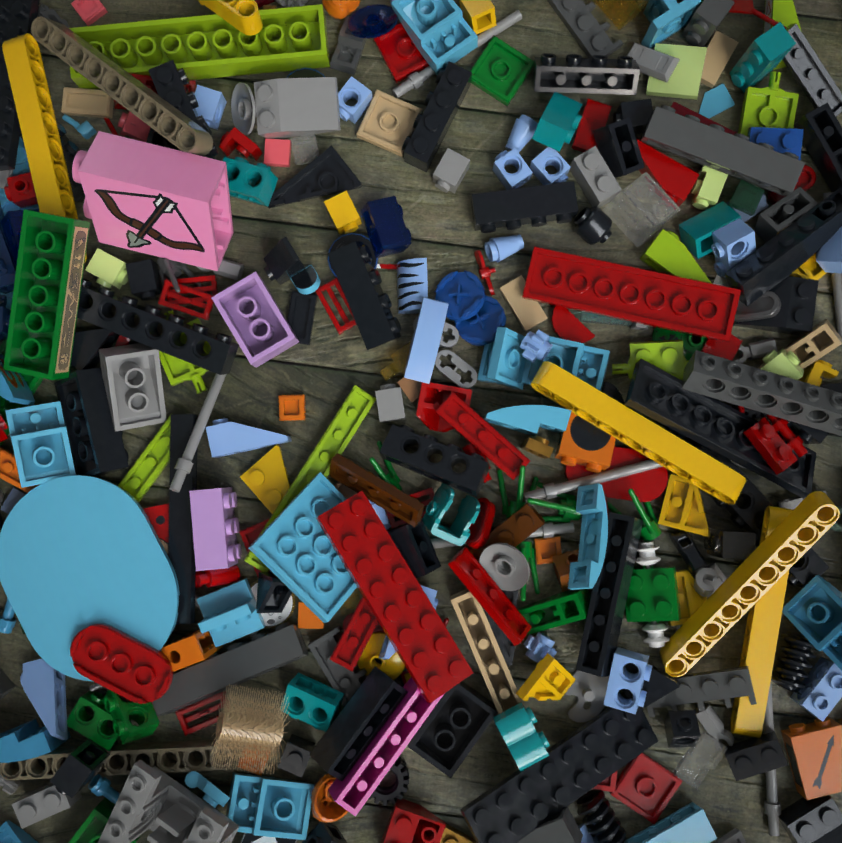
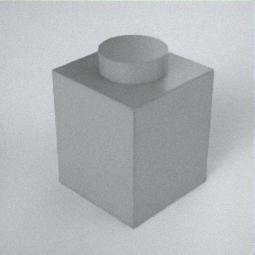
M447 148L433 173L435 186L443 192L448 193V191H451L455 194L469 169L470 159Z
M395 384L380 386L381 390L375 391L380 423L406 419L401 387L396 388Z

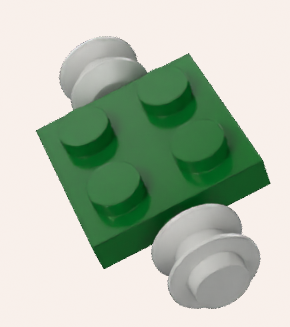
M654 541L639 542L637 551L639 552V557L635 559V562L644 566L643 568H633L625 610L627 622L649 621L642 628L643 631L648 632V637L643 642L649 643V647L659 648L664 647L665 642L670 641V638L664 636V631L669 628L665 624L660 623V621H679L681 614L675 566L654 567L653 564L661 560L660 557L655 556V550L660 548V546H654Z

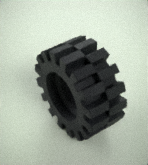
M400 756L390 768L396 776L395 783L387 788L378 785L369 797V799L374 798V803L378 804L381 801L383 806H387L388 802L391 801L392 804H395L398 798L401 800L404 792H407L409 769H407L406 762L401 761Z

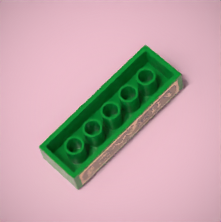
M24 209L4 370L49 380L69 378L90 222Z

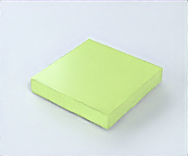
M655 43L654 50L679 58L680 60L667 83L649 76L646 95L697 100L707 47Z

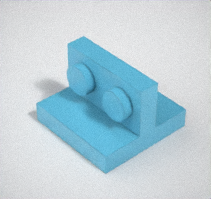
M649 0L643 13L651 24L641 45L653 48L655 43H661L687 26L701 0H683L679 4L677 0Z
M497 327L495 341L484 345L477 380L503 384L514 389L523 390L524 384L521 382L527 359L523 357L524 350L520 348V345L525 336L506 327Z
M247 578L197 598L204 617L198 623L201 633L210 632L215 647L261 630L266 626L261 613L256 611V600Z

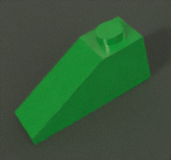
M588 589L568 590L517 610L531 626L527 633L529 635L586 619L591 595Z

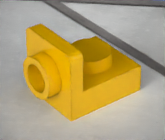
M817 360L803 369L804 374L799 381L820 387L822 383V378L820 377L826 379L835 378L838 376L839 371L832 369V364L823 360Z

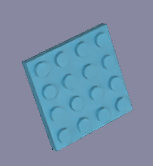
M320 472L248 549L323 623H327L354 592L357 585L316 519L319 515L346 500L336 487Z

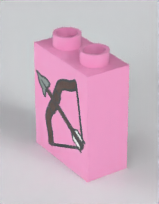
M101 131L97 133L88 151L80 150L77 152L72 165V177L76 183L82 184L85 194L83 204L84 216L92 219L100 243L218 271L234 233L226 162Z

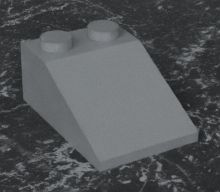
M336 77L279 78L254 82L257 131L259 136L267 139H284L341 131Z
M142 343L98 349L102 377L115 432L166 422L159 350Z

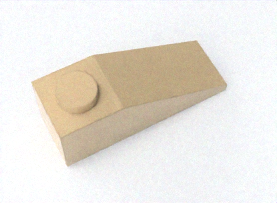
M826 318L814 326L812 332L801 335L784 349L786 352L791 350L801 361L798 365L804 369L840 346L842 338Z

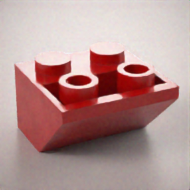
M398 798L393 805L381 843H440L446 823L422 805L403 798L399 800Z

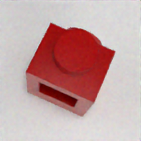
M31 172L7 178L8 186L4 187V191L9 201H12L20 208L38 204Z

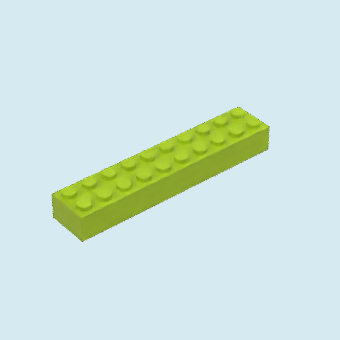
M323 4L259 10L263 27L258 34L252 36L243 34L217 14L69 28L125 71L132 74L150 75L149 69L171 60L174 61L178 69H184L188 80L294 71L301 68L330 67ZM70 66L71 79L79 88L100 89Z

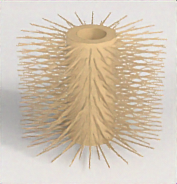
M231 689L229 693L230 700L228 694V701L225 695L226 703H224L223 695V711L221 699V712L219 710L217 725H213L216 726V761L218 758L219 763L220 759V765L222 760L221 749L225 763L227 755L228 759L230 756L229 766L231 757L233 762L234 754L239 756L238 766L240 757L241 762L243 758L242 768L246 765L247 757H250V764L251 758L252 763L254 759V770V767H257V761L255 765L256 755L257 760L259 757L260 763H262L263 758V765L265 760L264 770L266 767L268 768V762L266 765L267 756L268 761L270 758V762L272 758V763L274 757V765L276 756L277 766V747L279 751V745L281 746V741L283 740V733H288L283 732L286 725H284L282 711L284 712L283 708L285 709V706H282L281 710V697H279V701L277 699L279 704L277 703L275 708L273 701L272 706L271 701L269 705L266 691V704L265 698L263 702L264 693L260 698L258 694V699L255 698V703L254 697L252 700L251 696L250 700V696L248 699L247 694L246 698V693L244 701L243 699L240 701L239 694L237 697L234 692L233 696ZM241 690L240 698H241V697H242V698L244 697V692H243V696H242V690ZM234 757V763H235V759H236V766H237L238 757Z

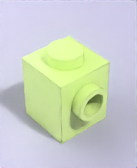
M97 248L85 271L98 277L95 281L98 284L107 288H111L113 285L121 289L122 285L129 281L126 263Z
M782 348L776 352L774 349L762 359L764 363L760 368L761 370L795 380L803 377L804 370L798 365L801 361L791 350L786 352Z

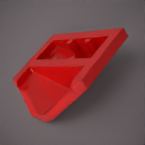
M421 382L416 416L430 430L448 432L454 428L435 411L452 392L470 406L472 390L431 382L429 384Z

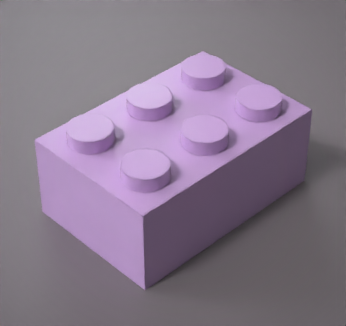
M256 271L211 297L252 366L257 368L299 342L264 281Z
M232 487L189 491L196 571L225 569L238 564L242 551L240 543H237L236 533H239V520L234 516V507H237L236 492H232Z

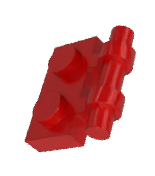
M767 415L772 425L764 417L743 433L775 474L778 475L798 460L792 450H794L799 458L808 451L802 443L804 441L799 435L796 437L787 424L789 422L787 420ZM777 431H779V433L783 436L787 444L783 441V439L780 437Z

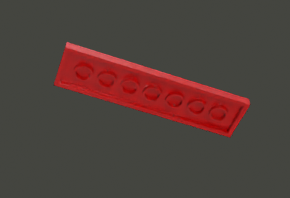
M534 247L522 298L729 342L741 290Z
M358 492L316 518L426 702L432 703L473 674L472 669L364 492Z

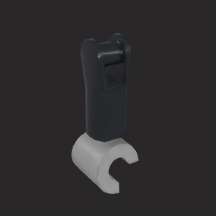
M681 530L675 534L673 532L669 533L672 543L681 554L691 573H696L694 580L695 591L703 597H710L715 589L712 585L705 584L703 580L707 579L713 582L718 579L719 573L712 568H706L708 565L689 532ZM686 540L689 545L683 548L680 543Z

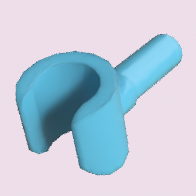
M66 114L62 117L64 121L72 125L85 139H90L97 133L87 120L80 125Z

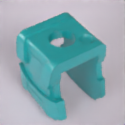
M442 483L437 489L433 500L429 502L422 520L433 535L457 546H462L471 534L469 533V527L471 523H475L481 511V505L477 498L467 495L462 499L458 508V514L451 527L448 528L440 524L443 515L453 503L455 495L451 486Z

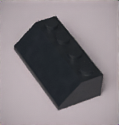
M101 368L76 370L69 374V378L60 379L55 382L76 475L97 477L129 467L128 452L124 448L122 440L123 431L115 432Z

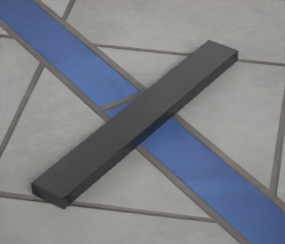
M171 414L169 488L176 473L175 466L178 458H182L197 421V414ZM198 447L192 460L193 467L190 474L186 475L180 492H174L169 489L168 557L174 567L179 584V614L176 623L180 624L195 623L196 567L189 491L197 490Z

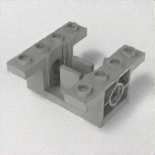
M142 760L134 763L98 843H131L148 829L153 831L147 837V841L150 843H232L240 826L156 766L152 768Z

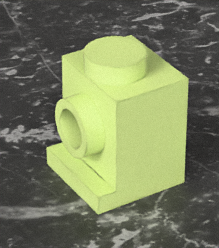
M703 166L698 171L700 175L691 189V193L694 194L691 203L697 209L707 210L717 204L728 174Z

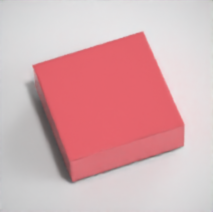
M74 0L71 3L87 26H90L108 13L100 0Z
M265 138L264 164L274 167H290L291 140Z

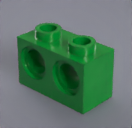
M108 689L104 697V706L106 711L111 713L114 733L117 737L120 736L122 744L152 735L160 724L152 702L145 704L134 703L130 700L126 702L120 698L119 694ZM129 720H135L139 725H133Z
M88 691L78 700L67 719V726L110 751L118 744L120 736L117 737L114 730L108 726L107 721H113L111 713L105 709V696L97 691ZM86 706L93 709V717L86 713Z

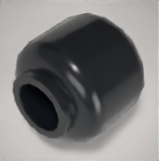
M585 207L574 219L575 232L590 245L598 242L602 244L612 234L610 231L612 220L599 207Z

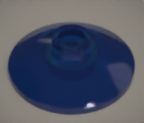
M370 5L359 9L349 18L348 28L356 37L377 38L391 31L396 26L398 17L393 8L388 5Z

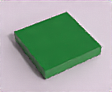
M493 36L470 70L472 72L471 83L508 107L533 70L534 61L496 36Z

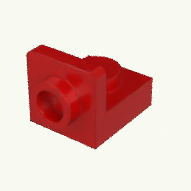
M235 127L231 131L226 132L220 140L219 148L227 157L234 149L246 159L251 156L256 161L263 154L257 144Z

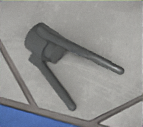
M161 257L157 260L160 267L158 272L162 278L163 286L164 280L169 279L177 293L180 292V287L176 278L182 274L181 270L189 278L195 277L185 263ZM194 283L196 287H204L201 283Z

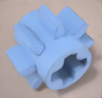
M539 329L536 334L531 331L528 332L520 345V348L524 350L523 357L532 363L536 359L544 361L553 346L548 342L550 339L549 335Z
M538 632L536 637L529 634L523 644L528 649L525 655L537 663L547 653L553 658L557 653L556 649L553 648L555 641L541 632Z

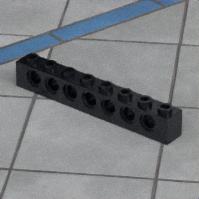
M82 278L77 318L216 374L224 375L230 373L239 344L231 341V336L217 332V335L208 332L209 328L197 323H193V326L184 323L185 318L175 314L164 315L161 313L162 309L148 304L146 307L138 304V300L133 297L123 295L121 298L114 295L115 291L113 289L103 286L96 288L91 286L92 281ZM90 296L93 299V304L91 307L88 303V299ZM113 305L116 307L115 316H113L111 312V308ZM136 314H138L140 318L138 326L134 322V317ZM159 323H161L163 326L162 335H160L157 331V326ZM182 332L187 336L185 345L180 340ZM206 341L211 346L209 354L204 351V343Z
M667 426L664 427L665 430L682 440L686 437ZM692 440L694 447L746 478L747 481L740 493L745 499V503L741 508L736 503L733 505L727 504L713 497V500L720 508H726L732 514L730 519L741 529L744 527L750 534L748 539L758 547L766 507L773 505L730 459ZM757 514H760L762 517V523L760 526L756 527L754 524V517ZM810 548L789 569L787 582L793 587L799 586L804 588L816 575L821 576L829 569V566Z

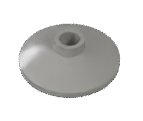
M240 82L235 86L232 93L231 113L235 128L245 136H248L253 130L256 118V105L248 84Z
M494 543L487 546L481 553L480 565L501 590L516 591L527 583L530 576V567L525 556L515 547L505 543Z

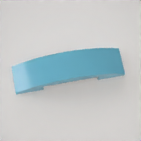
M599 483L578 487L576 512L582 514L578 562H570L568 589L570 590L592 589L597 582L604 563L608 539V515L603 487Z

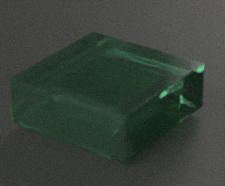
M740 180L728 206L752 216L765 190Z

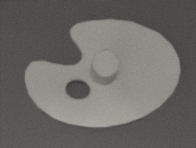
M576 670L572 675L576 680L565 694L575 695L578 697V700L569 709L568 716L575 722H587L596 717L605 707L603 704L609 676L599 677ZM585 702H591V706L588 709L583 708Z

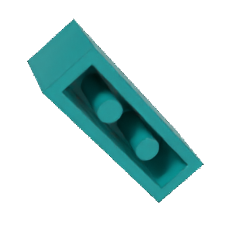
M781 22L755 39L729 74L731 75L732 82L743 93H745L746 88L753 87L766 78L796 44Z

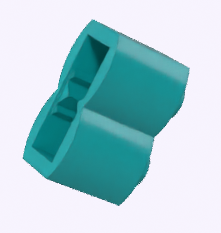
M521 702L493 717L520 771L549 756L546 748L550 744L543 731L537 733L533 724L538 721L530 707L525 709Z

